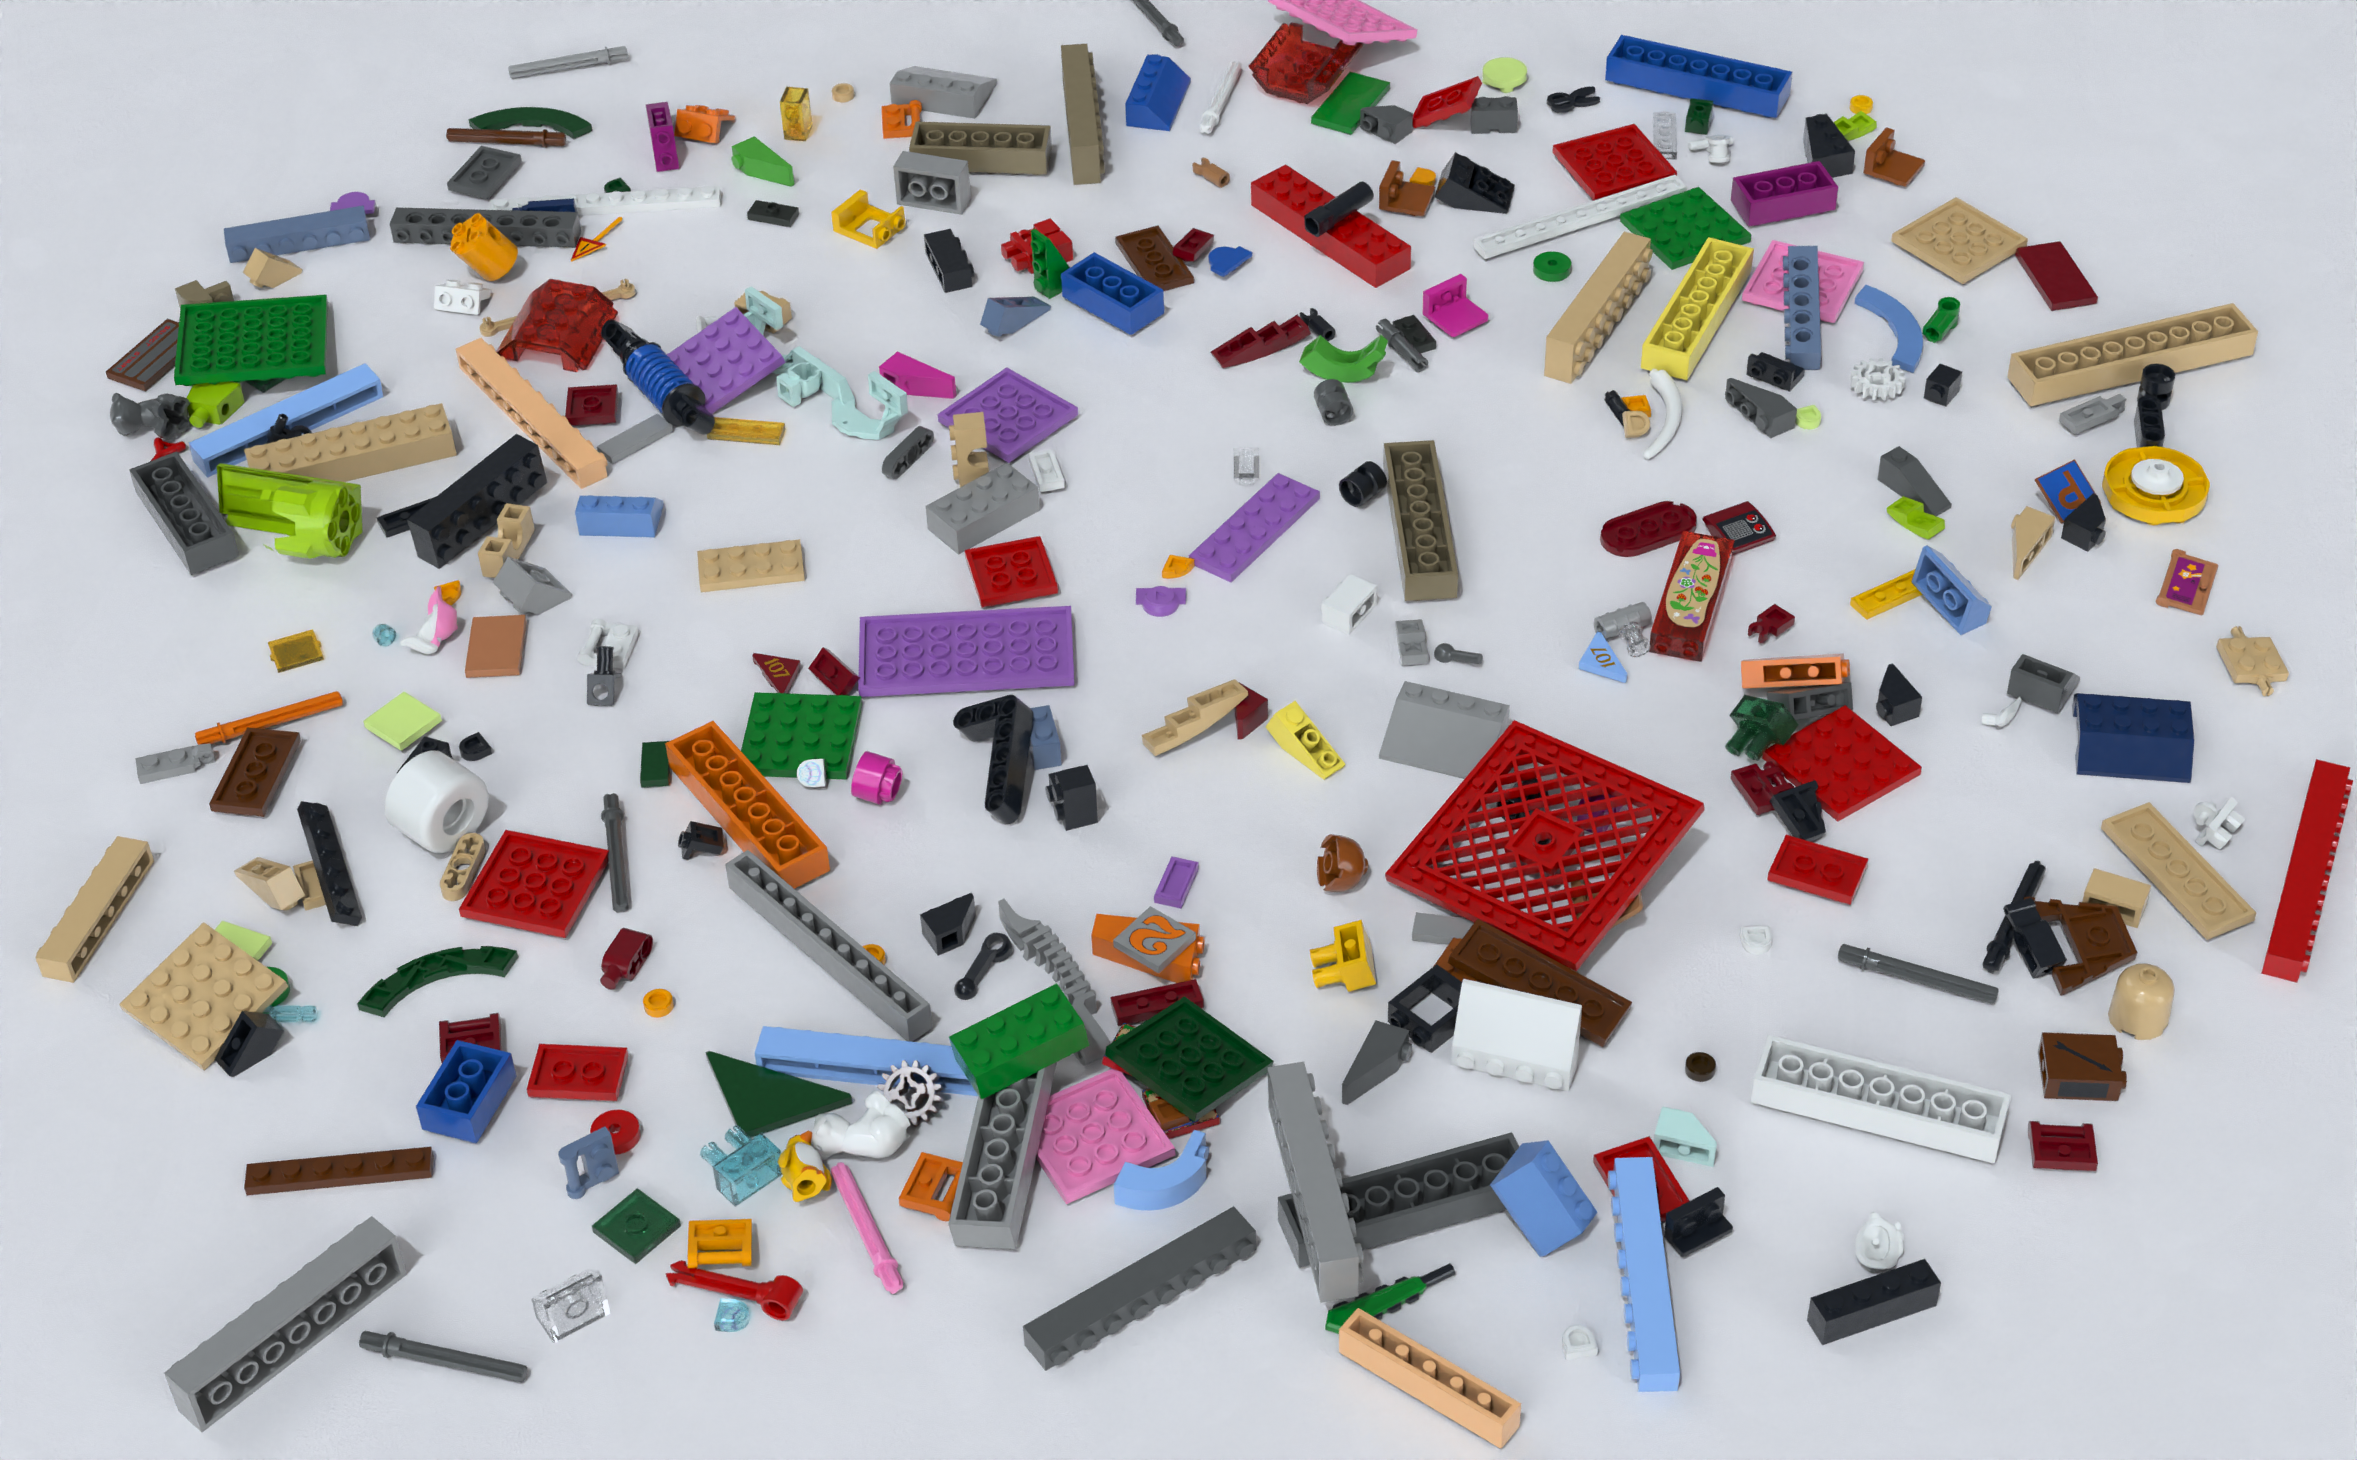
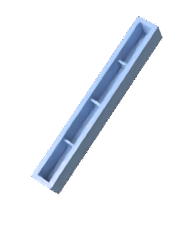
M364 363L190 442L192 459L208 478L217 474L218 464L236 465L247 460L244 449L266 444L269 429L271 426H274L279 414H285L288 417L284 427L291 430L293 427L301 425L313 430L383 398L380 378Z
M763 1026L755 1050L756 1065L794 1077L869 1085H885L886 1080L882 1077V1074L885 1073L890 1076L893 1073L891 1065L900 1069L902 1068V1061L905 1060L908 1062L909 1067H912L914 1060L920 1062V1069L926 1064L931 1067L928 1075L938 1074L939 1079L934 1083L943 1086V1090L939 1092L978 1096L955 1060L952 1047L948 1045ZM913 1074L916 1083H927L922 1076ZM900 1078L894 1083L893 1087H897Z
M1615 1158L1613 1171H1608L1609 1190H1614L1615 1197H1611L1612 1216L1618 1217V1223H1614L1615 1242H1621V1250H1617L1618 1269H1624V1277L1620 1278L1621 1295L1627 1296L1628 1304H1624L1623 1312L1624 1322L1630 1323L1631 1331H1627L1628 1351L1634 1352V1359L1630 1360L1631 1379H1637L1638 1392L1678 1391L1680 1369L1653 1158Z

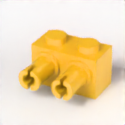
M1362 920L1333 927L1335 937L1333 944L1310 949V957L1314 968L1337 962V964L1312 970L1316 988L1342 982L1343 984L1345 983L1349 992L1376 984L1371 942Z

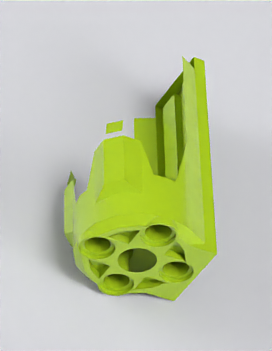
M222 463L217 465L219 513L228 514L225 520L227 525L289 535V537L275 538V549L279 554L308 559L319 556L345 557L350 550L354 538L363 532L360 484ZM264 545L266 548L274 551L271 547Z

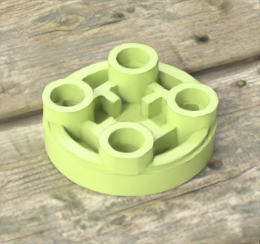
M1495 58L1484 64L1482 82L1485 85L1500 88V91L1503 93H1510L1514 87L1526 82L1527 67L1523 62L1514 58Z

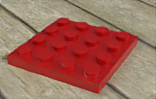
M1635 124L1553 145V154L1593 201L1672 175L1677 176V171Z
M1846 705L1763 750L1762 759L1766 762L1772 761L1775 766L1780 767L1785 775L1784 777L1795 787L1815 780L1818 784V789L1815 791L1817 802H1821L1822 809L1837 822L1921 775L1922 769L1917 762Z
M505 830L459 907L460 917L566 938L609 862V850Z

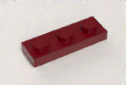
M1196 979L1110 997L1111 1007L1118 1026H1121L1124 1022L1131 1024L1148 1020L1184 996L1201 1009L1204 1008V1000Z

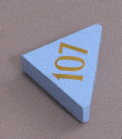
M1597 631L1579 661V669L1626 683L1627 672L1602 633Z

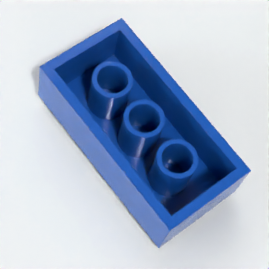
M1095 252L1061 273L1062 297L1130 335L1164 314L1163 289Z

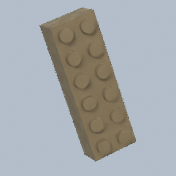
M915 122L909 152L968 161L969 173L1047 174L1052 150L1051 125Z

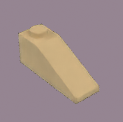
M2028 506L2020 515H2015L2011 524V528L2014 529L2012 537L2014 579H2020L2051 539L2056 517Z
M256 857L234 871L235 875L270 907L283 911L295 907L298 904V900L305 896L290 866Z

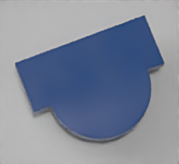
M1240 246L1236 249L1232 247L1215 248L1208 256V261L1211 265L1210 271L1225 277L1252 257V252Z

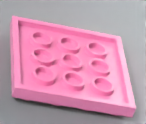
M1772 240L1743 291L1742 301L1784 311V309H1788V306H1784V291H1788V288H1783V274L1787 273V270H1783V256H1788V246L1796 245ZM1818 251L1821 321L1836 322L1863 271V261Z
M1112 1068L1049 1096L1036 1160L1066 1204L1115 1183L1125 1162L1149 1168L1175 1156V1147L1123 1073Z

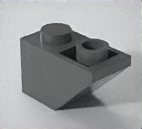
M1396 105L1363 107L1360 109V128L1394 144H1397L1412 133L1413 113Z

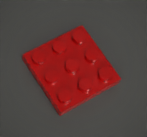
M1041 536L965 550V559L981 608L1058 593V586Z

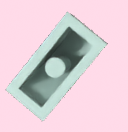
M1662 1107L1654 1134V1144L1660 1154L1665 1157L1713 1167L1717 1142L1694 1114L1679 1109Z

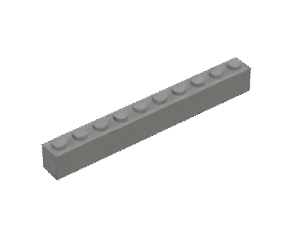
M749 850L725 864L728 884L731 890L905 1040L912 1042L933 1028L930 1004Z

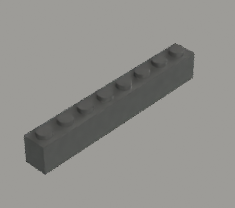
M1233 1206L1023 1326L1024 1345L1045 1371L1055 1365H1061L1069 1357L1081 1350L1091 1348L1095 1342L1109 1334L1117 1333L1128 1323L1135 1319L1143 1318L1154 1308L1161 1304L1169 1303L1180 1293L1187 1289L1195 1288L1206 1278L1213 1274H1219L1227 1266L1239 1259H1245L1256 1250V1230Z

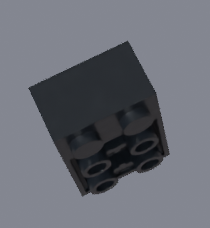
M1455 152L1441 172L1435 198L1455 209L1507 214L1515 185L1508 179L1494 174L1488 168L1482 167L1471 161L1468 157Z

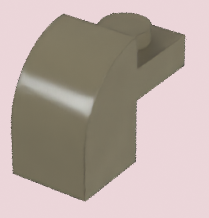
M195 280L175 288L180 308L184 304L234 301L230 284L227 281L204 289Z

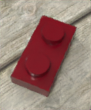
M1192 228L1173 247L1172 255L1181 258L1183 261L1194 262L1213 244L1214 235Z
M822 647L808 668L836 695H848L860 678L833 652Z

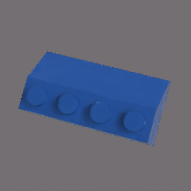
M1147 54L1125 103L1126 126L1170 131L1191 83V78L1169 57Z

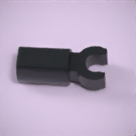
M1310 308V316L1305 315L1303 312L1299 313V317L1315 335H1321L1327 341L1334 338L1335 329L1318 315L1316 309Z

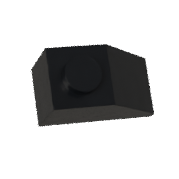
M2093 493L2065 518L2061 539L2087 552L2096 544L2099 545L2106 535V531H2104L2106 518L2098 495Z
M1892 663L1888 665L1880 686L1876 710L1879 716L1884 718L1890 726H1894L1919 717L1922 696Z
M241 1011L214 1060L230 1077H235L270 1056L284 1030L269 1014Z

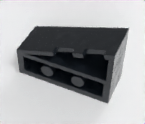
M1828 114L1806 117L1803 144L1807 163L1820 161L1832 178L1852 174L1855 150Z

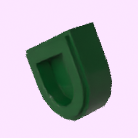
M617 178L605 184L604 192H631V188L622 178Z

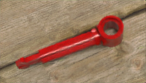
M683 1260L670 1265L671 1270L677 1273L665 1274L670 1286L674 1287L676 1283L753 1300L757 1304H761L762 1310L768 1316L781 1321L790 1318L803 1293L800 1283L789 1276L778 1275L773 1281L757 1283L702 1269L688 1268L686 1261Z

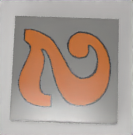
M1150 906L1113 940V946L1159 974L1196 940V932Z

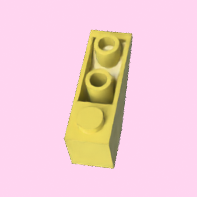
M1296 701L1276 712L1266 725V729L1283 750L1323 780L1346 765Z

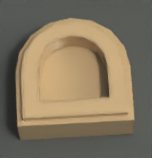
M1625 411L1622 413L1625 438L1640 437L1649 430L1650 420L1645 413L1641 411Z

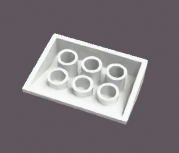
M1463 979L1452 1044L1451 1065L1569 1092L1578 1061L1582 1005Z

